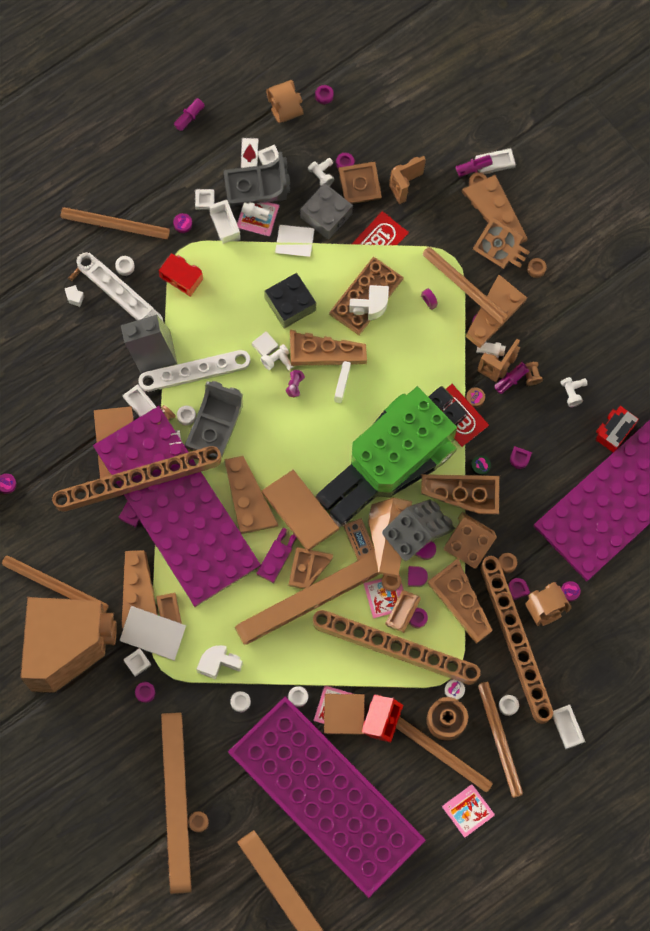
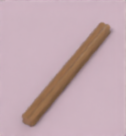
M65 207L61 210V218L163 239H168L170 233L169 229Z
M427 247L423 251V256L500 324L507 321L508 315L437 252L431 247Z
M5 556L2 561L3 566L70 599L100 601L10 556ZM102 602V605L106 612L108 609V605Z
M483 682L478 685L508 785L512 797H519L523 795V791L488 682Z
M399 717L396 726L398 730L483 791L488 792L493 785L491 781Z

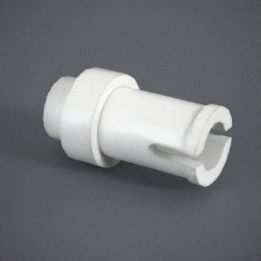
M249 202V204L244 203L241 212L245 213L247 217L253 216L267 222L270 210L257 207L254 203Z
M486 342L481 348L477 346V353L493 354L499 358V356H504L506 346H501V343L498 342L495 344Z

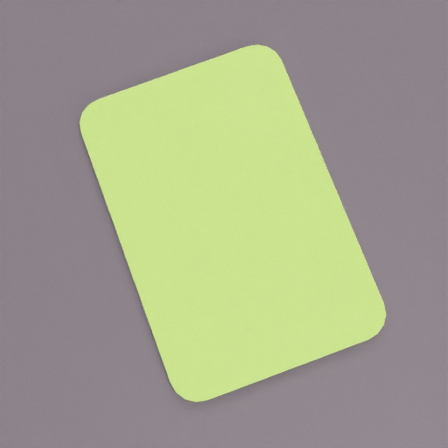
M200 241L190 243L176 253L175 256H182L186 263L191 266L196 265L203 273V281L191 297L167 282L165 325L171 332L177 359L176 365L238 350L246 351L250 356V365L245 370L162 389L161 407L165 405L175 414L176 417L174 419L171 418L169 422L175 431L180 430L181 441L185 446L193 424L189 426L180 424L177 419V411L182 406H191L194 408L197 417L204 398L207 381L219 382L223 387L229 389L231 387L236 388L243 394V408L220 465L201 471L238 530L239 526L224 459L244 456L261 492L294 470L316 497L325 486L351 465L353 441L371 427L380 414L397 397L404 393L407 395L416 386L429 396L440 386L446 389L451 384L465 397V292L423 256V251L429 246L229 241L223 244L222 241ZM312 244L310 257L275 253L276 245ZM431 247L464 276L463 269L455 257L443 249ZM374 256L404 278L388 298L387 308L383 315L371 320L359 336L330 316L329 312ZM298 273L316 301V311L284 329L265 300L264 290ZM427 288L433 292L438 302L437 307L433 310H430L421 297L422 291ZM290 330H295L296 333L300 334L311 333L313 336L324 338V336L332 337V340H347L366 344L367 364L350 365L342 403H336L334 398L342 365L294 366L288 370L282 361L278 359L274 362V367L268 370L262 364L260 359L262 356L252 346V342L267 331L278 344V348L268 356L279 350V347L283 344L289 350L287 357L291 362ZM239 356L235 361L237 364H244L246 358ZM300 370L305 376L299 383L300 396L295 398L289 397L286 393V388L291 380L290 372ZM454 439L452 443L457 447L456 452L442 466L428 475H465V445L461 447ZM193 459L196 464L199 463L197 459ZM422 479L392 497H376L347 523L362 518L371 539L372 534L368 524L371 504L393 497L412 501V505L429 499L435 501L440 506V511L452 520V525L455 529L459 524L458 517L462 512L465 513V509L421 494ZM265 496L264 498L278 527L242 534L260 564L265 559L274 540H277L283 527L287 529V534L283 538L282 544L287 546L291 535L294 534ZM331 508V509L328 510V511L326 510V512L330 515V511H331L333 508ZM343 526L339 527V531L311 549L313 551L333 554V559L313 584L358 561ZM455 529L451 533L433 540L436 545V553L433 558L424 560L414 555L407 561L401 559L399 575L403 590L418 595L421 598L416 608L425 610L428 615V620L424 627L414 628L408 623L403 633L386 626L385 623L390 614L373 618L363 583L247 645H244L235 629L236 625L303 590L289 586L296 547L305 549L301 542L296 539L292 551L274 584L258 576L256 573L259 568L196 607L193 606L155 545L153 579L155 603L158 608L156 596L176 593L181 622L183 625H186L175 661L152 653L153 658L162 672L174 680L188 683L430 688L441 686L451 678L318 631L313 626V616L317 611L325 610L463 660L465 629L427 584L430 579L458 559L444 550L445 544ZM459 559L465 573V562ZM409 566L422 567L427 571L428 579L425 585L421 587H408ZM380 574L367 582L382 579L383 575ZM322 616L316 620L320 625L327 623V619ZM342 623L335 625L337 631L341 632L346 629ZM356 630L353 633L356 638L364 636L361 630ZM378 636L372 638V642L375 645L383 643V640ZM393 643L391 649L398 652L401 650V646L398 643ZM213 646H226V655H229V653L237 655L243 663L240 672L221 665L216 679L197 673V667L203 653ZM417 650L409 652L412 658L420 657V653ZM432 656L428 658V662L431 665H437L438 659ZM449 663L447 664V669L450 672H455L457 666Z

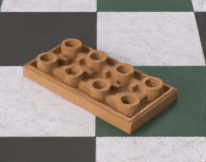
M373 256L331 309L329 315L360 336L371 320H368V313L355 315L349 312L350 299L369 300L370 285L389 286V298L403 281L404 277Z
M132 406L94 410L97 443L133 421ZM98 455L100 478L111 476Z
M294 470L262 490L263 495L307 551L339 531L337 524Z

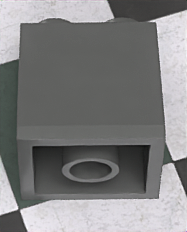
M158 315L121 325L124 343L141 374L177 364L170 329Z

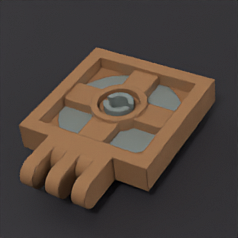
M493 217L473 247V250L505 269L509 261L520 268L522 264L516 261V259L519 258L522 261L526 259L520 254L521 251L526 255L530 253V251L520 246L524 236Z

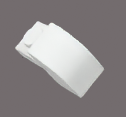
M370 285L369 300L350 299L349 312L355 315L368 313V320L379 318L387 308L389 286Z
M213 646L203 653L197 667V673L216 679L221 665L240 672L243 663L237 655L231 653L226 655V646Z

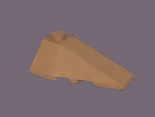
M422 474L421 494L478 514H499V476Z
M393 497L371 504L368 524L371 529V539L374 544L378 574L398 578L402 558L382 535V531L406 507L412 506V501Z

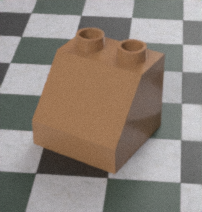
M28 598L21 679L31 692L55 693L104 657L106 645H115L117 623L113 621V613L105 612L101 601Z

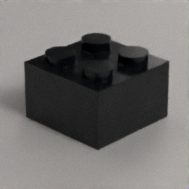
M298 273L264 290L265 300L284 329L316 311V301Z

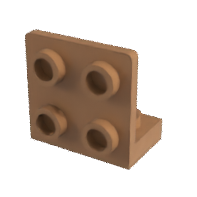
M424 156L420 158L415 157L409 163L403 166L398 165L391 171L389 187L399 204L406 202L409 181L423 174L426 161Z
M516 339L502 362L495 355L484 353L480 359L477 371L495 382L499 378L503 379L510 363L513 364L518 356L520 340Z
M462 512L458 517L459 524L445 544L444 550L471 567L477 568L497 536L495 531Z

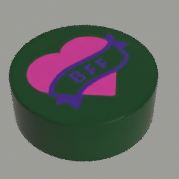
M485 456L475 457L471 464L472 471L479 476L486 475L491 468L490 460Z

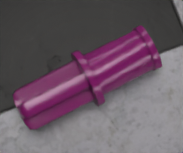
M196 98L187 109L183 110L184 113L177 119L174 126L182 131L191 120H195V116L204 108V103Z
M486 155L456 166V170L460 178L461 176L472 172L477 173V170L491 166L493 161L490 155Z
M521 362L511 372H507L506 376L495 385L496 391L502 394L511 385L517 384V381L529 372L527 366Z

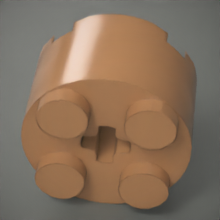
M292 80L267 89L268 101L272 104L273 108L271 110L278 123L303 115L300 105L302 99L299 93H295V86Z
M556 582L547 585L546 589L541 592L536 590L528 595L529 600L526 602V607L537 626L540 623L543 626L550 624L562 617L561 612L565 610L567 613L571 609L570 603Z
M444 697L437 700L430 707L427 714L429 731L434 737L441 740L457 738L464 731L468 722L467 709L462 703L452 697ZM445 715H448V718L452 719L449 723H446V720H443Z

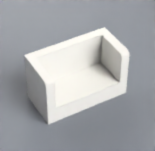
M224 200L210 205V215L222 243L240 241V231L228 201Z

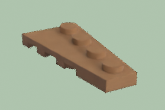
M495 175L462 189L461 192L471 200L472 205L483 214L484 219L488 223L493 217L524 236L521 243L527 241L528 238Z
M498 275L487 295L493 303L508 315V319L527 299L525 295L500 275ZM481 307L466 337L481 348L503 324H500Z
M290 330L291 366L343 365L344 361L350 362L351 365L367 364L366 344L347 340L337 341L332 340V337L324 336V338L313 336L311 333L300 334L296 333L295 330Z
M244 456L224 459L240 533L245 534L278 527Z
M144 550L125 551L123 629L131 606L158 615L147 554Z
M456 559L430 579L427 584L477 644L493 630L478 603L459 559Z

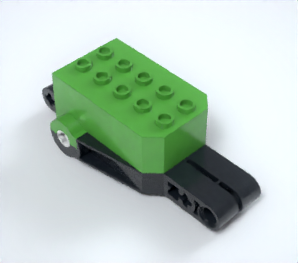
M416 386L407 395L404 393L397 397L380 414L373 425L353 441L351 465L325 486L315 498L327 511L333 508L330 514L343 526L345 521L346 523L349 522L376 497H392L422 479V474L428 475L450 459L457 450V447L452 443L454 442L457 426L469 413L457 401L452 403L454 397L443 386H440L429 396Z

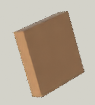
M375 162L339 168L343 197L348 202L354 204L382 198Z
M325 693L324 734L364 735L362 733L364 694Z

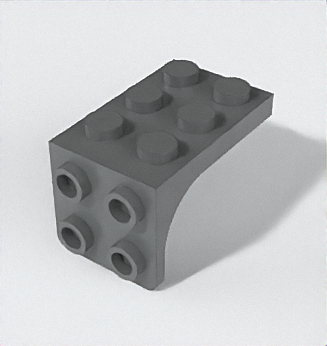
M278 152V158L275 161L266 165L223 170L227 201L230 207L244 205V203L249 204V202L255 204L287 200V193H290L287 159L283 157L282 152Z
M207 381L204 398L185 447L195 451L214 446L219 449L222 459L243 408V394L236 388L231 387L229 389L223 387L219 382ZM214 453L208 455L209 457L217 458V455Z
M429 499L406 507L382 531V535L401 558L407 561L429 542L451 533L455 527L452 525V520L440 511V506L435 501Z

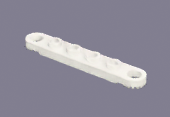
M82 253L77 257L79 270L136 320L158 315L163 321L162 316L91 253ZM83 259H90L91 264L89 266H82L81 262Z
M238 350L147 371L140 375L139 386L143 391L149 392L245 370L250 365V356L246 351ZM243 356L246 358V362L244 364H237L236 358ZM147 377L154 380L150 386L143 384L144 379Z

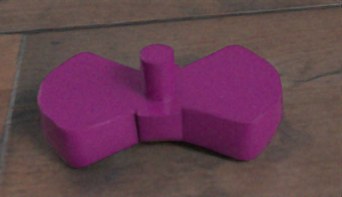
M300 370L290 372L291 380L286 388V393L289 397L295 398L300 396L299 383L305 378L304 373Z

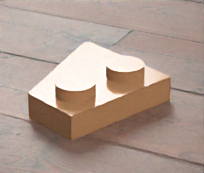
M296 547L289 586L300 589L311 586L331 562L333 554L313 550L307 551L306 549Z

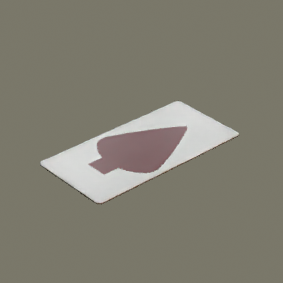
M242 138L241 168L257 166L258 139Z

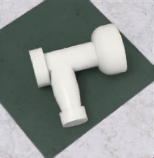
M330 158L319 165L317 162H313L308 167V170L320 179L321 186L324 183L330 186L334 181L332 175H325L323 172L328 166L333 164Z
M282 344L279 347L280 349L272 355H264L260 358L266 369H272L274 362L278 359L282 361L288 370L294 367L291 366V362L287 357L289 350L285 345Z
M571 378L562 380L561 384L565 387L569 396L567 400L568 406L574 407L583 402L582 397L576 395L574 389L587 386V380L585 378L574 382Z

